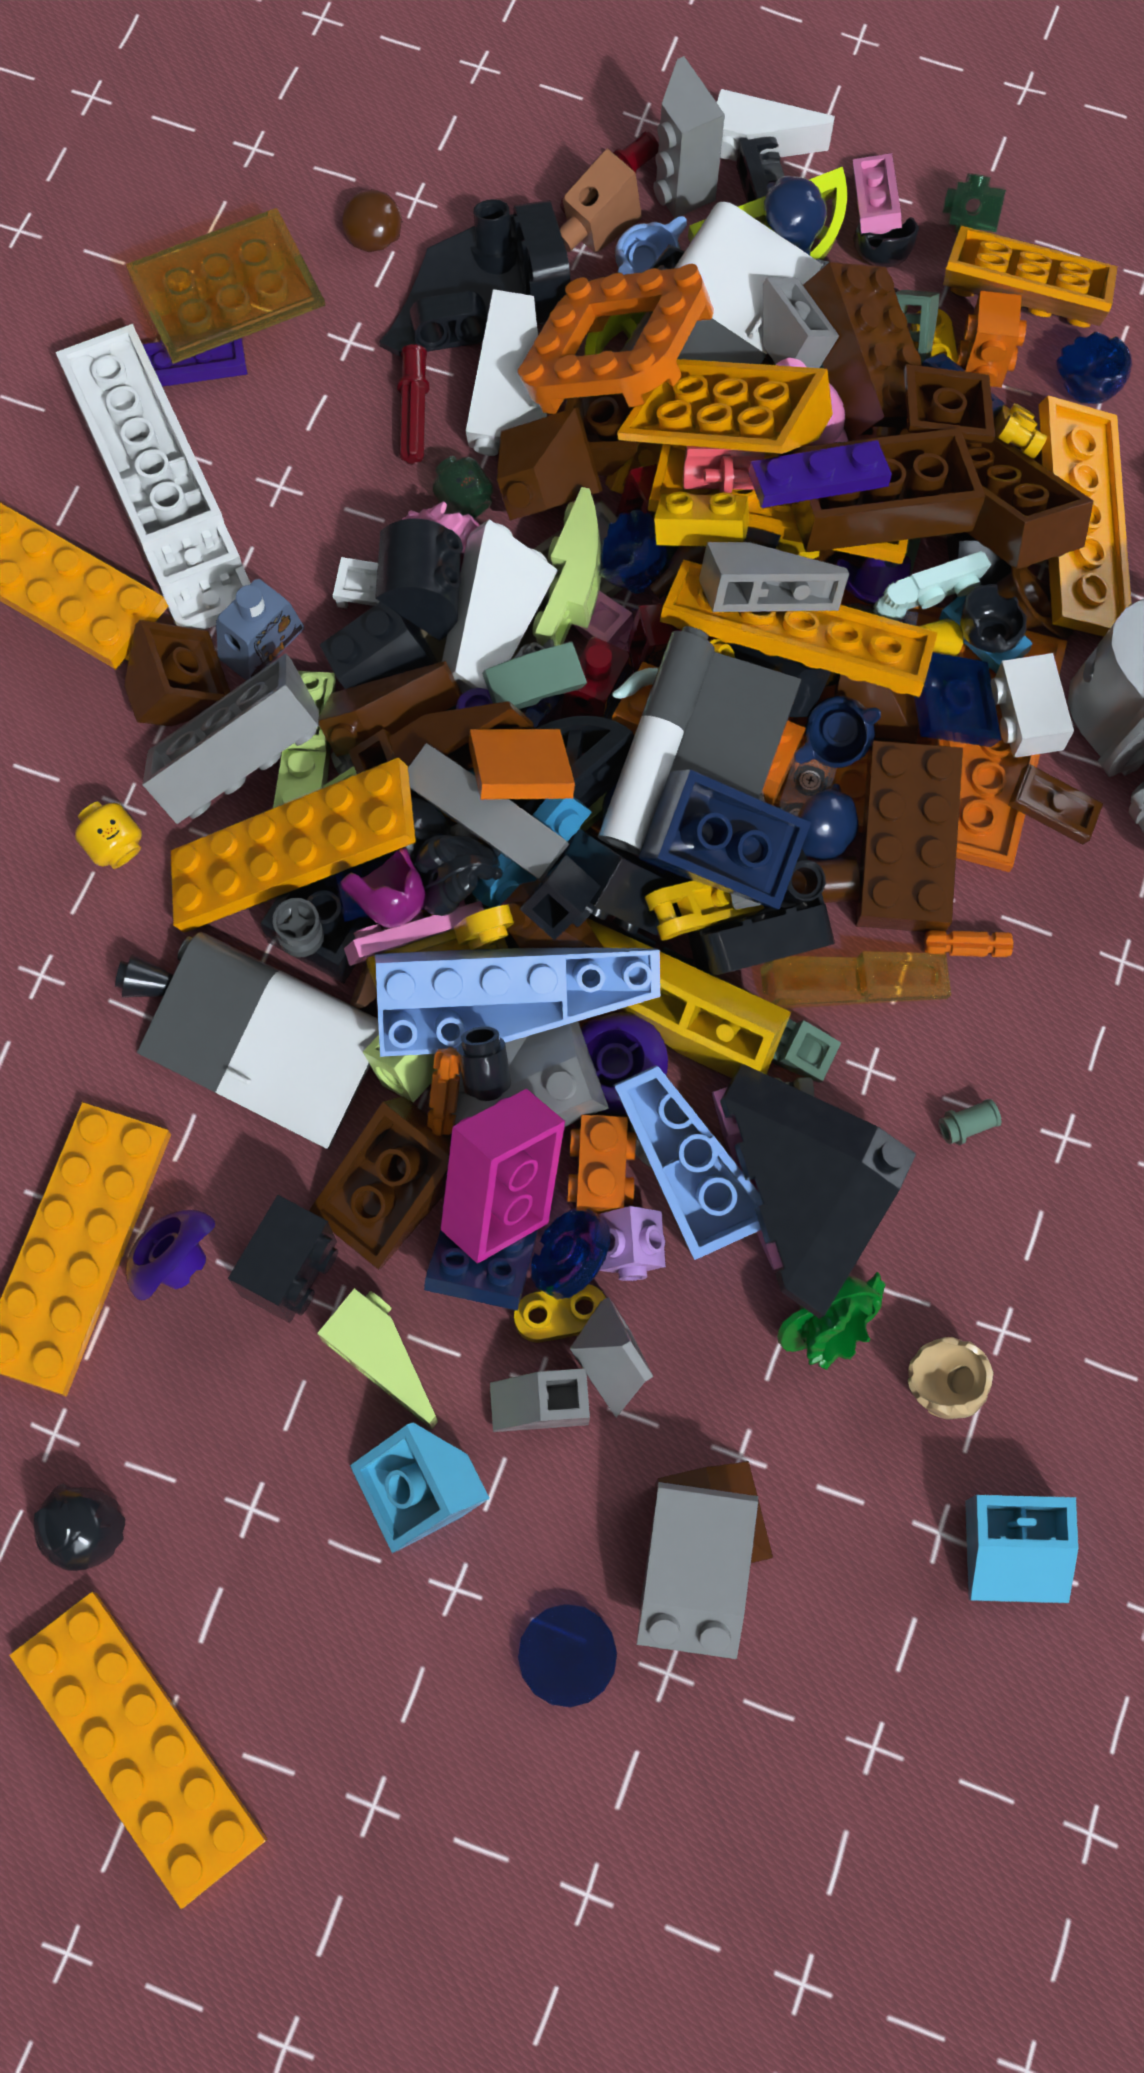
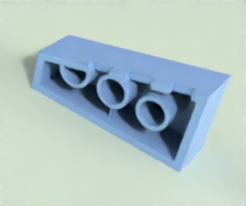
M653 1066L614 1084L694 1260L761 1230L755 1208L763 1205L760 1193L750 1180L745 1181L741 1169L658 1066Z

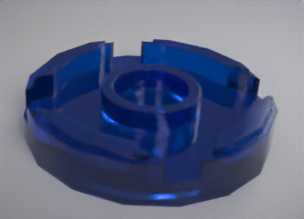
M571 1209L552 1222L544 1231L539 1241L544 1244L540 1256L534 1253L531 1261V1278L536 1288L557 1300L570 1298L582 1291L596 1277L606 1259L610 1245V1228L604 1218L589 1209L587 1211Z
M569 1604L548 1608L536 1616L521 1637L518 1654L522 1677L532 1692L551 1705L570 1708L589 1703L606 1689L615 1673L617 1649L613 1634L601 1617L585 1607Z

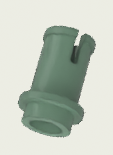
M986 1099L982 1103L959 1112L953 1110L945 1112V1117L939 1119V1129L948 1144L956 1143L962 1145L966 1143L967 1137L992 1127L1001 1126V1115L995 1102L992 1099Z

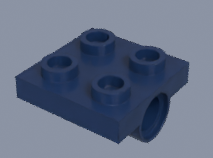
M440 1230L425 1277L424 1290L518 1311L538 1230L478 1264Z

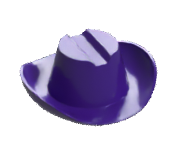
M906 555L902 564L869 557L865 558L860 567L854 566L843 559L837 561V566L847 568L849 572L845 589L857 599L872 606L875 605L879 598L881 599L884 596L883 593L889 584L891 585L892 582L896 583V581L911 575V560Z
M627 1012L609 1013L595 1017L580 1027L608 1105V1109L601 1112L612 1115L627 1114L614 1084L653 1066H658L667 1076L668 1054L664 1040L654 1025L642 1018Z
M181 1210L165 1215L152 1223L136 1240L127 1260L126 1280L134 1297L141 1301L149 1299L161 1283L173 1289H179L189 1284L190 1277L196 1270H202L206 1263V1255L199 1245V1241L214 1229L215 1220L208 1214L198 1210Z

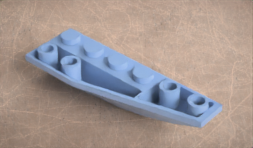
M506 948L375 954L380 1057L435 1054L438 1049H447L448 1047L456 1048L458 1052L462 1034L476 1027H492L497 1029L499 1036L506 1043L660 997L659 949Z

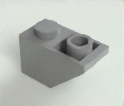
M586 1368L534 1372L490 1383L493 1432L589 1425L590 1412Z

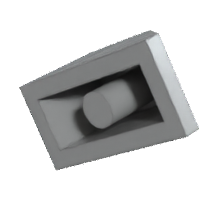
M767 277L763 283L764 348L773 359L775 365L781 360L790 357L800 360L809 368H820L837 341L838 333L798 278Z

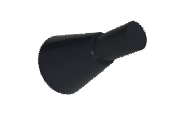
M131 954L129 962L120 961L115 987L122 988V998L162 997L171 982L173 974Z

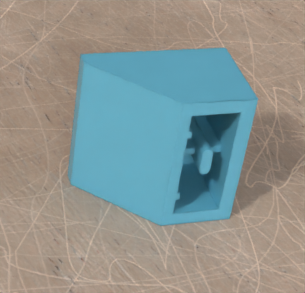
M975 1495L965 1500L969 1601L1069 1603L1079 1549L1076 1497Z

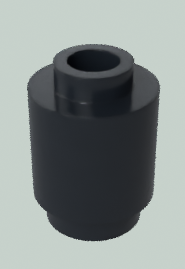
M476 1027L464 1032L461 1036V1044L458 1046V1055L465 1093L480 1101L498 1099L511 1086L504 1039L499 1036L498 1030L492 1027Z

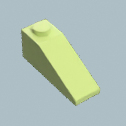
M354 1288L317 1334L322 1342L429 1428L433 1429L438 1423L436 1415L394 1322L387 1315L392 1308L372 1291H369L364 1296Z

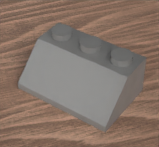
M685 56L677 59L662 101L661 120L657 128L659 148L658 154L655 157L657 165L656 182H654L655 196L662 206H667L674 218L716 200L725 119L724 112Z

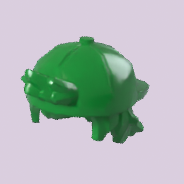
M878 1272L867 1282L848 1276L824 1317L819 1319L800 1305V1310L793 1313L780 1326L777 1335L778 1343L789 1352L807 1349L808 1364L814 1365L818 1363L819 1367L825 1370L838 1357L851 1359L856 1354L855 1349L858 1341L866 1343L871 1340L866 1324L877 1315L881 1308L884 1288L886 1286L885 1282L881 1280Z

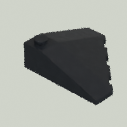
M742 1064L735 1072L720 1103L725 1118L733 1116L736 1118L743 1142L735 1145L745 1181L755 1178L763 1205L755 1208V1212L765 1244L775 1242L784 1268L775 1273L780 1291L820 1319L827 1313L900 1191L916 1153L880 1127Z

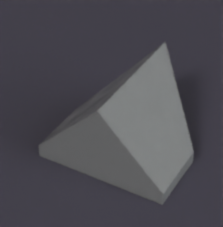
M608 1297L601 1301L570 1350L582 1368H586L588 1377L617 1418L641 1386L654 1376L630 1328L611 1299Z

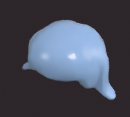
M679 216L666 225L650 222L648 224H636L627 229L619 238L615 248L616 263L619 268L618 273L623 275L642 273L650 269L669 244L680 249L678 238L687 226V219Z

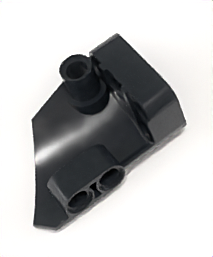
M489 199L478 203L473 211L475 226L427 248L412 290L392 327L379 341L380 347L397 356H401L402 348L411 344L420 345L429 352L482 342L493 289L534 296L537 325L545 324L557 303L566 295L565 288L571 282L568 255L551 201L545 200L514 205L513 214H510L507 203L501 200Z
M801 849L793 873L796 870L800 871L806 879V887L802 894L793 888L791 876L780 909H773L763 905L765 909L755 915L688 932L695 965L700 968L699 970L713 976L835 944L827 907L822 896L826 885L823 869L817 863L808 860L803 849ZM665 870L666 876L677 884L693 881Z

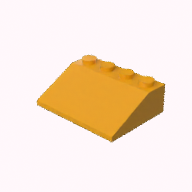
M961 226L948 260L943 285L951 287L953 293L965 297L974 296V293L979 294L980 291L1022 295L1021 306L1028 307L1030 313L1040 317H1050L1052 314L1066 317L1067 321L1072 325L1087 328L1091 324L1100 326L1109 314L1113 303L1118 266Z
M677 359L676 363L682 374L679 381L674 386L664 382L657 388L643 394L642 397L645 404L635 406L618 430L617 435L618 440L783 454L818 440L832 417L828 370L824 368Z

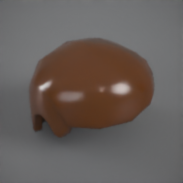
M374 189L361 191L346 203L342 216L343 232L355 248L368 253L380 251L388 247L392 242L397 241L400 237L401 224L403 222L401 212L396 202L387 193Z

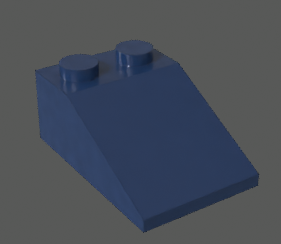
M691 769L672 771L669 773L638 858L679 876L773 909H780L811 822Z

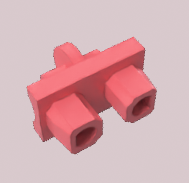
M685 446L683 489H719L720 493H732V489H754L748 474L750 463L754 460L764 459L765 452Z

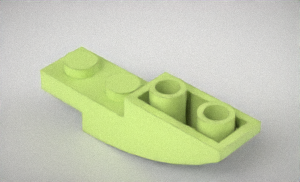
M581 487L576 501L568 504L564 515V528L560 537L555 536L550 544L548 560L552 562L553 567L558 572L550 585L549 602L545 611L538 612L533 624V636L536 637L537 643L541 646L549 638L553 640L554 646L563 644L572 624L588 629L595 610L601 583L602 547L594 501L590 489Z
M298 671L319 709L320 716L331 693L335 692V673ZM320 726L317 727L313 737L304 744L297 746L294 743L282 751L273 808L320 790L327 784L331 746Z

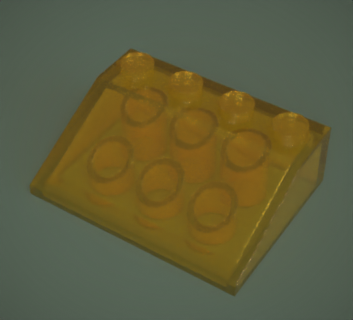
M277 208L125 264L135 298L149 327L172 364L326 306L325 300Z

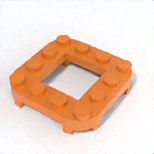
M687 264L680 268L666 270L653 268L642 273L626 275L614 273L591 281L581 277L571 281L565 288L566 295L550 313L544 327L535 339L523 363L518 368V374L530 398L540 405L543 413L556 414L565 398L623 393L629 407L645 404L642 397L643 394L657 388L664 382L674 386L679 381L682 374L676 360L696 322L711 320L713 317L714 308L697 265ZM653 311L632 351H604L599 354L575 356L586 334L603 331L610 316Z

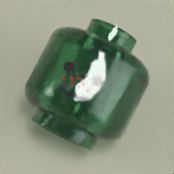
M450 456L436 467L435 472L437 476L432 484V492L440 503L444 501L447 504L445 510L447 513L469 514L475 519L491 506L492 499L490 497L494 489L493 483L474 458L464 457L457 460L455 456Z

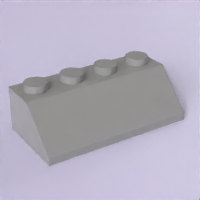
M285 653L148 750L142 785L176 824L188 816L191 819L200 816L209 808L211 800L223 792L225 794L233 793L243 785L247 775L257 768L265 770L271 767L281 757L283 750L294 743L297 746L304 744L316 733L319 726V709L290 657Z

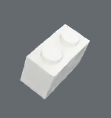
M1053 653L1002 661L995 678L991 680L990 691L993 703L1000 705L1002 713L1000 722L1001 736L1004 743H1010L1013 758L1064 750L1074 732Z

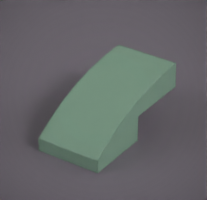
M573 642L526 654L482 672L492 702L510 701L518 709L536 705L542 698L579 690L587 683Z
M788 1019L772 1063L800 1076L811 1077L813 1081L820 1083L824 1080L841 1042L804 1020L796 1023Z

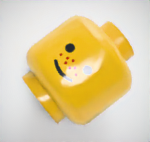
M97 801L87 806L78 815L81 822L76 828L75 839L96 865L101 867L110 865L113 869H116L129 862L141 850L138 843L141 840L142 831L120 804L114 802L102 806Z

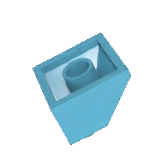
M414 1422L401 1428L350 1465L392 1553L460 1519L490 1499L468 1454Z

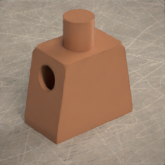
M607 148L565 194L563 204L567 221L559 229L567 252H571L581 241L593 252L602 250L642 218L636 173Z

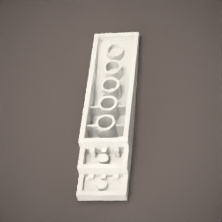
M133 324L57 351L56 355L154 578L168 604V609L176 626L206 630L216 626L219 614L236 599L237 591L251 583L242 566L239 553L224 524L222 513Z

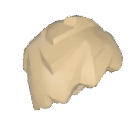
M943 1337L923 1345L909 1364L908 1384L913 1396L930 1414L943 1419L967 1418L974 1415L987 1401L994 1372L985 1353L975 1344L955 1337Z

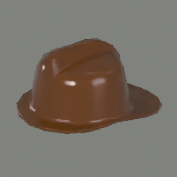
M1011 566V572L997 582L996 585L998 586L1000 596L1007 599L1014 596L1017 597L1018 606L1021 607L1027 616L1026 630L1044 625L1062 638H1068L1073 634V629L1052 624L1050 589L1036 578L1027 567L1015 569Z

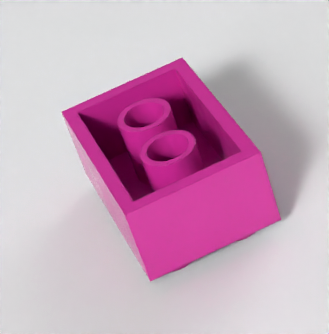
M527 1088L509 1098L499 1100L495 1105L472 1117L464 1118L457 1125L453 1126L441 1231L477 1264L549 1222L565 1120Z

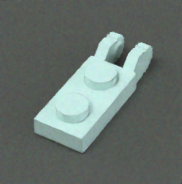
M980 551L912 574L910 577L896 581V583L892 582L885 589L884 596L881 599L879 598L873 606V612H875V615L898 621L905 616L908 609L920 605L922 609L930 608L938 604L946 596L955 593L958 597L965 596L975 587L980 586L981 582L979 580L989 569L991 563L985 552Z

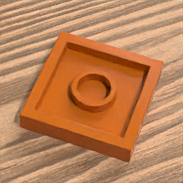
M470 729L469 749L481 800L573 799L575 782L560 729Z

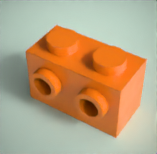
M980 291L973 315H967L964 340H960L958 345L957 365L963 366L962 369L966 372L989 375L990 387L1002 388L1007 371L1013 372L1015 369L1018 353L1017 346H1023L1027 321L1020 320L1022 295Z
M581 1115V1129H571L570 1157H579L578 1174H569L567 1202H577L576 1219L595 1220V1215L624 1208V1205H633L634 1177H625L626 1160H635L636 1133L627 1132L628 1117Z

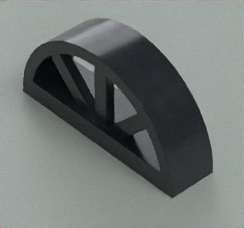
M573 716L555 720L536 728L560 729L575 782L573 797L582 802L587 808L618 783L634 738L633 732L626 726L614 720L598 716ZM545 799L509 800L530 815H533ZM489 845L491 850L494 851L497 856L501 854Z

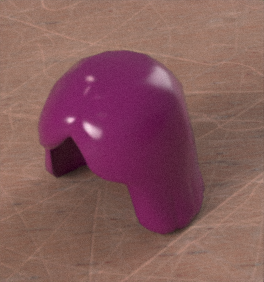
M405 847L397 850L382 866L369 875L361 878L356 874L350 873L341 881L342 889L353 897L372 920L385 928L400 927L420 913L424 905L425 889L422 879Z

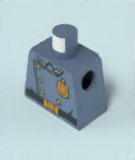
M255 579L250 585H245L237 591L236 599L219 614L216 620L218 658L247 681L266 668L304 630V625L290 602L261 579Z

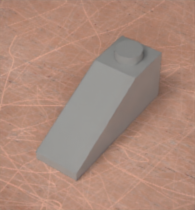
M707 542L699 582L712 612L839 611L849 572L844 567L751 542Z

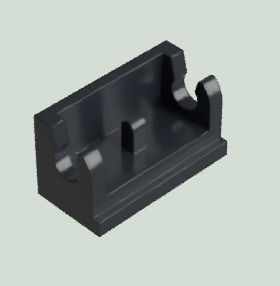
M746 137L739 140L736 168L747 203L765 197L768 193L766 188L768 183H775L784 176L779 152L760 154L765 149H774L779 146L775 137H762L748 140Z

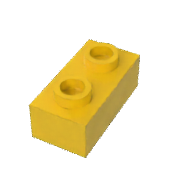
M686 492L661 494L654 518L656 545L707 546V542H745L749 526L748 496L733 495L726 492L715 495H690Z

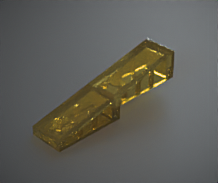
M863 951L857 957L788 956L766 962L760 968L763 999L784 1009L948 999L951 996L946 953L944 955L914 952Z

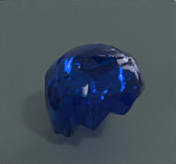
M1093 332L1086 338L1078 336L1075 338L1074 344L1063 347L1061 349V356L1056 360V365L1064 381V387L1075 400L1080 403L1100 404L1108 401L1120 392L1129 380L1132 369V355L1129 348L1118 336L1109 338L1102 333Z
M635 509L630 514L626 512L620 513L615 523L608 524L607 537H604L601 543L602 566L599 572L600 575L611 584L627 588L635 594L645 591L655 580V577L658 576L667 559V545H656L655 522L648 512L644 513L639 509Z

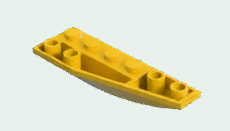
M589 918L586 919L604 948L654 949ZM660 952V997L620 1008L622 1011L633 1013L654 1025L661 1034L664 1043L677 1053L730 1078H733L738 1067L742 1064L767 1074L791 1014L790 1011L663 952Z

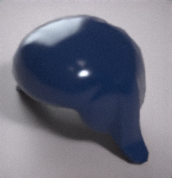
M783 176L775 183H768L766 187L768 190L764 201L766 220L775 233L810 255L814 239L821 233L827 219L825 200L822 198L818 186L812 181L802 177Z
M834 696L825 699L813 708L808 716L807 724L805 725L806 742L795 753V762L803 764L816 759L825 766L842 768L862 759L868 753L874 741V723L881 718V711L876 707H864L857 700L847 696Z
M833 784L831 789L818 792L810 797L802 805L798 813V817L811 822L802 847L805 855L811 858H835L846 850L847 846L854 841L857 835L859 820L855 803L849 795L841 792L839 784Z

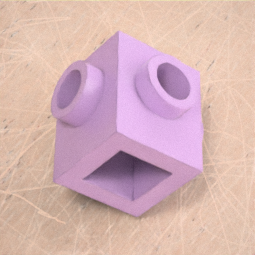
M628 1206L595 1215L599 1271L619 1273V1280L636 1281L646 1279L647 1271L666 1267L661 1211Z

